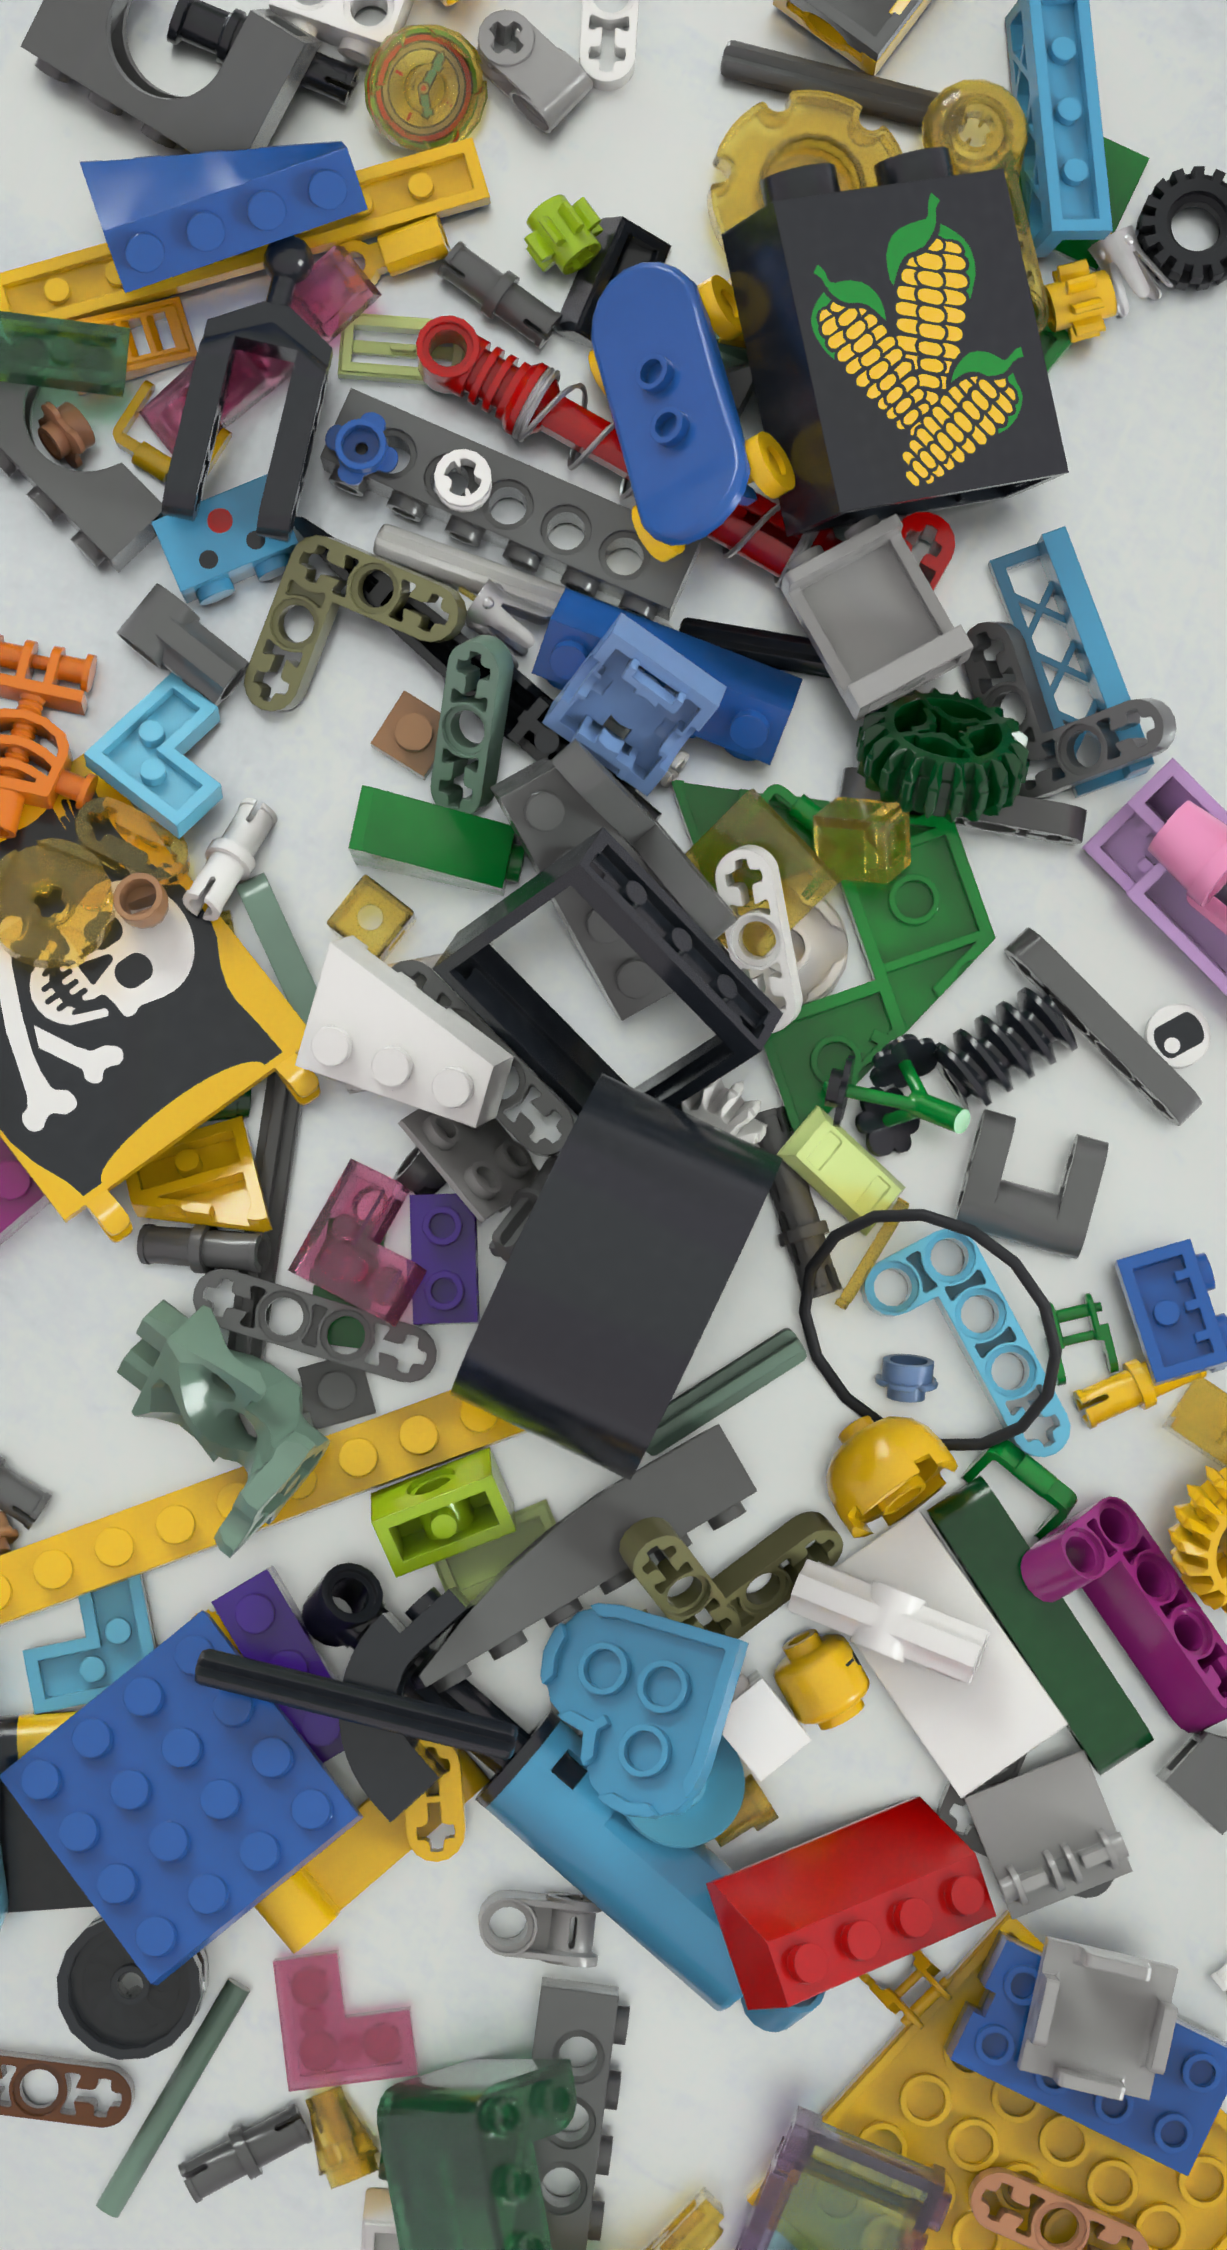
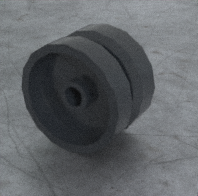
M99 1916L92 1921L66 1950L57 1976L59 2009L70 2032L91 2051L117 2060L148 2058L172 2046L198 2014L209 1984L207 1955L204 1949H202L159 1985H152L104 1919ZM128 1972L136 1973L142 1979L143 1989L136 1985L128 1990L121 1980Z

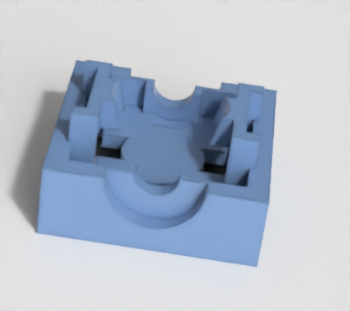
M621 612L554 699L542 723L569 742L576 738L604 767L648 796L667 773L674 758L696 730L699 732L719 708L727 687ZM645 670H647V671L650 672L652 675H654L655 677H657L658 679H660L662 682H664V683L666 684V685L664 686V688L660 685V683H659L654 677H652V676L649 675V674L644 673ZM611 714L620 725L631 729L624 740L603 725Z

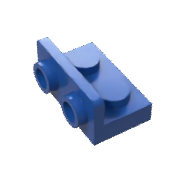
M1187 1239L1116 1260L1114 1264L1153 1386L1210 1370L1211 1373L1224 1370L1227 1366V1316L1225 1313L1215 1315L1208 1291L1216 1288L1215 1279L1206 1254L1204 1252L1195 1254L1191 1239Z

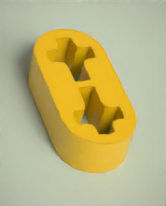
M418 1739L425 1748H436L438 1758L449 1759L450 1769H445L447 1773L438 1780L439 1793L428 1794L427 1790L404 1811L406 1836L410 1848L417 1856L426 1861L440 1862L456 1854L465 1839L466 1817L461 1759L457 1748ZM440 1802L443 1824H453L455 1829L454 1835L445 1837L443 1848L440 1849L432 1848L430 1838L419 1837L418 1827L427 1825L429 1821V1803Z

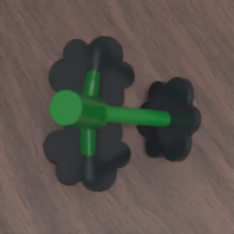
M913 1034L899 1036L886 1044L881 1051L873 1056L872 1063L874 1068L870 1072L869 1077L875 1087L866 1088L852 1085L856 1059L854 1055H849L846 1059L844 1070L832 1068L829 1080L825 1081L822 1085L823 1090L826 1092L825 1106L836 1108L833 1121L834 1127L840 1128L848 1098L860 1100V1107L863 1112L857 1114L855 1126L860 1133L866 1134V1146L877 1157L889 1155L892 1151L896 1153L908 1151L912 1143L910 1134L918 1130L920 1119L961 1134L969 1126L971 1115L969 1110L927 1093L919 1077L930 1073L936 1067L937 1060L934 1055L936 1044L932 1038L918 1040ZM891 1084H894V1086H895V1087H893V1088L887 1089L886 1091H884L883 1089L879 1088V1087H886V1086H889V1085H891ZM909 1086L912 1093L909 1096H904L903 1092L898 1088Z

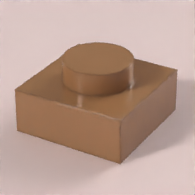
M404 690L371 741V747L418 777L426 780L433 769L440 712Z

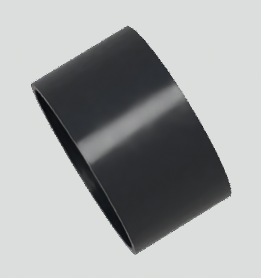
M602 1074L582 1108L517 1240L468 1347L450 1395L631 1480L712 1316L769 1193L783 1158Z

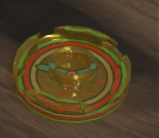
M437 24L407 25L387 36L371 56L364 79L365 103L375 128L393 145L417 153L467 139L481 121L488 98L487 81L483 80V71L480 67V64L483 63L477 49L461 33Z

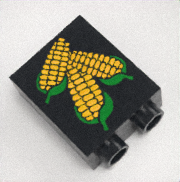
M925 148L902 153L875 164L874 172L877 186L840 191L834 164L817 163L777 172L762 179L759 185L764 207L721 234L763 430L780 444L791 463L795 475V487L778 497L787 537L851 526L872 515H877L880 520H885L894 514H897L898 517H903L915 512H931L1011 498L1069 473L1004 168L954 175L948 148Z

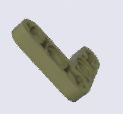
M321 535L306 537L297 543L290 555L250 659L244 679L246 695L252 704L262 710L271 712L290 710L300 704L307 693L340 606L419 640L444 642L457 636L464 627L467 616L465 602L461 595L451 587L347 542ZM327 548L329 549L327 560L343 569H353L354 558L359 563L354 567L347 581L333 575H320L316 581V569L308 564L310 556L312 554L322 555ZM377 570H382L388 574L394 587L393 596L382 607H373L367 602L363 594L365 579L369 574ZM410 582L416 585L415 589L411 593ZM345 586H346V595H344V594L341 593V590H342ZM440 596L443 598L441 609L449 614L446 624H434L430 630L427 628L429 617L426 614L414 609H406L404 606L409 597L420 602L436 603ZM298 605L308 609L314 621L311 635L303 642H295L290 639L284 629V618L287 612ZM402 609H403V620L400 619V618H398V616H397L398 613H399ZM277 645L285 651L302 653L300 662L297 660H286L283 667L281 679L289 684L288 691L286 693H275L271 699L269 697L271 687L263 682L266 672L277 673L285 657L282 654H273L274 646Z
M813 1511L801 1513L790 1519L711 1579L670 1523L663 1518L649 1517L634 1523L624 1533L620 1541L619 1552L631 1572L668 1619L739 1639L790 1600L797 1577L807 1559L815 1562L819 1561L832 1567L842 1554L843 1541L836 1529L821 1513ZM815 1540L810 1547L805 1548L810 1542ZM655 1546H658L666 1556L657 1565L647 1554ZM787 1559L789 1564L783 1567L781 1563ZM772 1573L769 1582L762 1589L753 1593H746L749 1584L755 1578L762 1574ZM684 1577H693L691 1585L683 1593L672 1597L667 1596L670 1588L678 1580ZM704 1607L713 1618L705 1626L695 1617Z

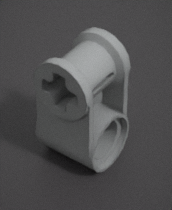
M506 9L495 11L487 16L479 27L476 53L478 68L540 130L550 133L593 88V82L583 67L567 52L556 47L520 13ZM511 40L517 44L516 53L509 49L503 50L500 54L494 52L495 41L502 46L507 45Z
M513 1890L497 1891L488 1896L481 1905L478 1914L480 1936L487 1948L493 1953L504 1957L535 1959L569 1967H596L598 1955L592 1952L596 1913L602 1912V1910L585 1895L570 1893L541 1894ZM503 1907L516 1908L526 1918L524 1929L514 1938L503 1939L497 1937L489 1927L493 1914ZM575 1917L573 1940L571 1943H568L571 1919Z

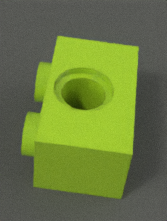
M490 1447L371 1493V1523L396 1578L516 1531L514 1502Z

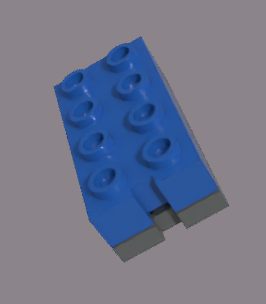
M999 1930L977 1976L984 1988H986L978 2006L965 2001L943 2047L950 2060L1188 2176L1227 2095V2041L1177 2017L1164 2075L1155 2073L1150 2100L1124 2095L1123 2101L1064 2088L1058 2086L1053 2078L1019 2070L1017 2063L1043 1951Z

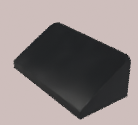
M623 216L601 219L602 221L599 225L602 227L603 232L596 236V239L601 244V249L590 263L578 270L560 312L563 315L562 320L558 326H554L555 332L592 349V317L598 299L608 283L624 269L644 262L665 263L671 249L670 244Z

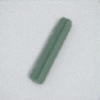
M790 1328L779 1331L670 1401L646 1452L651 1456L658 1455L803 1362L807 1354L796 1334Z

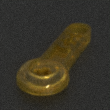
M965 79L944 88L929 104L922 122L924 148H948L954 175L1004 168L1040 336L1049 319V305L1019 185V176L1027 146V120L1018 100L1003 86L985 79ZM967 119H979V128L984 123L989 127L991 132L986 134L981 147L970 146L971 138H968L965 142L960 138L959 133L964 131Z

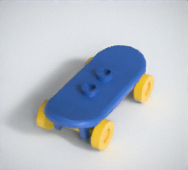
M644 262L620 272L608 283L599 297L592 317L591 342L593 349L589 352L588 360L591 372L598 386L607 397L636 502L631 513L634 528L647 551L658 561L667 562L681 554L685 550V545L706 537L721 526L738 504L748 506L757 501L755 490L748 484L754 481L765 495L776 499L795 487V475L786 453L769 433L761 431L746 441L743 435L735 401L714 334L715 332L725 341H731L743 334L733 287L719 275H714L697 286L693 280L676 267L662 262Z

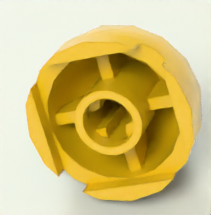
M864 1416L848 1425L839 1434L838 1439L843 1445L833 1454L826 1474L827 1490L840 1519L853 1538L866 1537L873 1534L866 1523L872 1522L881 1516L888 1526L900 1521L922 1506L946 1484L940 1475V1471L943 1468L955 1473L958 1465L942 1440L927 1425L908 1417L889 1416L874 1422L870 1416Z

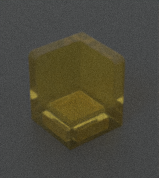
M838 797L813 816L816 874L820 878L888 884L911 864L909 812H902L901 805L897 802L885 803L881 800Z
M1205 1378L1196 1379L1191 1382L1162 1428L1224 1469L1227 1463V1393Z

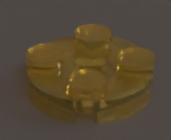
M48 838L36 841V846L27 847L19 853L17 849L13 850L0 860L1 946L13 958L34 967H60L64 969L78 967L84 963L89 954L99 948L112 928L116 910L113 904L114 892L110 878L105 873L97 857L88 849L75 842ZM53 889L61 891V901L66 908L61 913H54L51 917H42L40 907L33 903L37 896L48 897Z

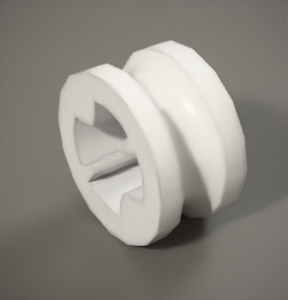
M468 449L453 450L444 455L436 466L434 473L436 493L441 502L449 509L461 513L471 512L483 506L490 497L492 490L491 470L486 460L477 452ZM461 466L474 468V480L480 487L472 494L466 488V496L453 494L452 480L447 475L454 468L457 469L459 474L462 473Z

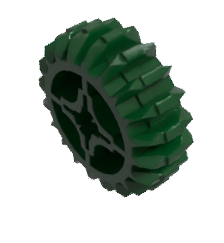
M932 688L929 693H921L915 689L875 712L865 715L863 726L859 727L856 747H858L856 754L858 761L857 773L865 778L866 788L871 791L880 792L881 801L885 803H899L904 813L914 810L924 813L926 819H929L932 815L945 817L950 823H953L956 817H964L971 822H978L981 814L990 817L998 816L1001 808L1013 806L1016 795L1020 793L1021 784L1026 781L1029 762H1027L1029 753L1027 749L1028 736L1019 731L1018 721L1013 718H1005L1003 709L1000 707H987L983 705L982 698L980 697L972 700L959 695L958 690L953 694L940 693L936 688Z

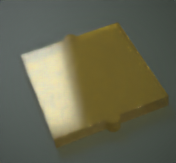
M898 1197L890 1210L908 1209L910 1203ZM900 1222L881 1223L837 1296L835 1305L846 1310L848 1305L851 1304Z

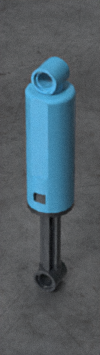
M344 1563L336 1565L329 1570L309 1594L303 1604L302 1619L306 1630L313 1639L323 1645L332 1647L345 1646L346 1648L350 1646L355 1650L369 1627L381 1614L389 1611L384 1607L386 1604L383 1602V1591L375 1575L362 1565ZM333 1597L344 1600L350 1606L352 1613L339 1609L334 1603ZM428 1647L418 1657L410 1670L405 1685L404 1694L408 1698L514 1723L518 1726V1740L514 1754L510 1759L502 1760L471 1752L494 1772L490 1781L482 1788L475 1800L717 2011L726 2010L741 1998L744 2012L750 2021L764 2031L776 2033L787 2030L821 2004L826 1991L789 2008L748 2010L706 1883L732 1873L734 1870L704 1844L690 1848H673L649 1840L640 1834L623 1814L603 1804L597 1797L600 1796L590 1783L587 1767L582 1766L581 1763L582 1737L554 1712L550 1711L528 1734L467 1679L439 1694L433 1684L426 1688L415 1690L409 1679L432 1649Z

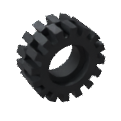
M1194 166L1190 174H1185L1183 168L1173 171L1169 180L1166 181L1162 178L1155 185L1151 195H1148L1136 225V229H1139L1137 240L1141 249L1144 250V253L1167 279L1171 278L1177 281L1175 289L1184 291L1189 284H1196V291L1208 289L1213 281L1219 285L1227 280V183L1223 181L1226 173L1216 169L1212 176L1205 175V166ZM1188 207H1199L1210 212L1216 219L1219 228V236L1216 243L1202 251H1192L1182 247L1175 240L1171 229L1172 218L1176 213Z

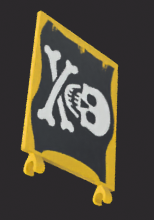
M84 754L72 761L70 772L85 778L89 773L96 775L86 767ZM98 776L95 793L85 811L76 809V801L62 795H58L52 809L24 804L16 837L10 839L0 838V1138L65 1223L87 1208L112 1242L117 1243L131 1234L133 1226L128 1214L109 1191L275 1071L294 1099L302 1106L308 1105L318 1098L321 1091L319 1080L314 1072L295 1066L306 1028L304 1021L221 916L215 921L204 920L203 915L208 908L206 903L198 916L186 908L182 898L194 882L131 802ZM131 874H150L160 882L167 892L169 910L164 920L153 928L140 929L131 926L115 910L113 904L114 891L117 885ZM145 907L139 910H131V913L134 914L149 907Z

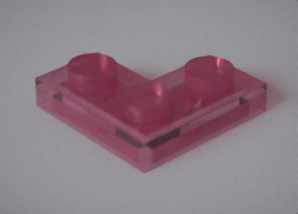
M350 1159L288 1271L396 1327L427 1272L417 1263L380 1245L410 1190L400 1182L356 1160Z
M339 1950L279 1957L273 1960L289 2092L418 2075L411 2006L347 2014Z

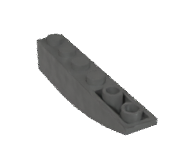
M717 1424L699 1433L636 1470L631 1480L623 1478L600 1491L546 1530L493 1578L471 1602L472 1607L443 1634L409 1680L415 1690L426 1688L433 1684L439 1694L472 1675L466 1664L489 1651L495 1661L528 1642L522 1630L542 1618L545 1619L549 1628L582 1610L583 1607L578 1597L599 1585L604 1595H607L636 1578L619 1552L620 1541L624 1533L634 1523L649 1517L663 1518L670 1523L688 1547L693 1543L687 1533L708 1521L714 1531L747 1512L741 1501L757 1492V1489L720 1425ZM658 1546L653 1547L647 1552L648 1555L654 1553L658 1562L666 1558Z

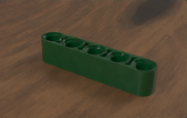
M978 1476L928 1509L927 1513L995 1619L1069 1723L1066 1726L1081 1750H1085L1087 1758L1096 1772L1101 1776L1154 1741L1148 1727L1064 1599L1061 1598L1055 1602H1044L1035 1597L1027 1588L1022 1578L1020 1567L1022 1557L1030 1547L986 1481L981 1476Z

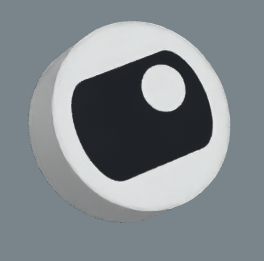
M1171 1004L1163 1007L1149 1019L1144 1032V1040L1173 1069L1188 1067L1201 1059L1209 1047L1211 1038L1210 1027L1206 1018L1196 1008L1186 1004Z

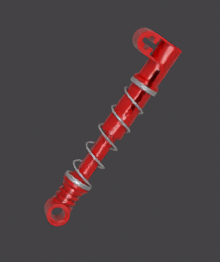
M453 315L434 318L428 321L420 330L416 341L418 370L423 382L432 390L444 394L453 393L460 398L469 393L467 402L476 406L480 400L483 401L481 410L488 414L494 408L497 409L495 418L502 421L504 431L513 436L514 439L523 442L531 434L542 431L571 448L567 464L570 471L576 469L588 457L622 477L619 489L620 499H627L633 494L632 487L625 492L629 476L614 422L610 423L587 410L588 395L584 384L570 385L563 391H560L558 383L561 375L559 370H554V367H549L544 363L531 366L524 362L520 367H517L519 358L510 354L506 360L503 359L505 350L498 346L491 352V342L478 336L474 328L464 319ZM452 343L460 346L466 355L460 363L445 367L436 363L432 359L431 354L436 347ZM579 388L583 394L582 406L565 396L574 389ZM576 451H577V452L581 453V455H580L579 458L574 462L575 455H576ZM756 493L757 501L748 506L738 504L723 524L706 536L723 546L722 553L724 558H730L738 554L773 574L775 587L781 588L784 574L790 571L787 564L794 557L817 545H821L825 552L843 542L836 538L834 529L787 537L780 503L776 504ZM915 512L901 521L903 524L901 534L910 551H912V547L920 539L926 540L931 544L928 554L923 556L919 567L934 591L952 559L955 549V536L949 523L939 515L930 512Z

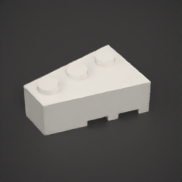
M354 935L330 942L295 1066L474 1128L496 1118L514 1056L452 1009H445L416 987L417 983L403 972L397 973L367 950L369 947Z

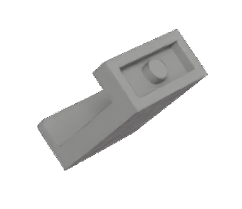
M897 514L883 521H880L877 515H872L859 521L845 531L846 541L825 552L821 545L805 550L787 564L790 571L783 576L781 590L855 721L864 718L865 715L875 712L967 662L974 647L962 625L960 624L954 628L902 537L903 524Z

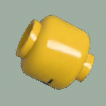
M810 1629L798 1634L783 1645L782 1649L786 1656L775 1668L774 1679L800 1723L818 1724L821 1730H827L850 1720L864 1708L865 1704L862 1698L869 1689V1678L844 1636L839 1634L819 1636L816 1629Z

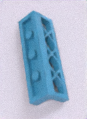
M1018 0L1005 17L1028 255L1029 257H1047L1062 240H1105L1113 231L1089 0Z
M1066 526L1041 534L1037 544L989 561L988 566L1010 624L1020 630L1025 639L1053 729L1079 720L1059 711L1054 694L1063 675L1087 686L1092 703L1085 717L1094 714L1096 711L1100 712L1131 700ZM1038 559L1040 560L1048 586L1039 604L1015 593L1007 573L1008 570ZM1051 594H1053L1059 613L1046 607ZM1021 608L1034 613L1029 627ZM1041 617L1066 629L1070 644L1062 662H1058L1036 650L1032 635ZM1073 653H1075L1081 672L1068 666ZM1043 666L1057 672L1051 685H1049ZM1140 723L1126 730L1115 731L1119 742L1127 738H1145ZM1090 731L1081 733L1075 741V756L1085 734L1098 740L1097 736ZM1153 757L1072 787L1075 798L1147 773L1155 764Z

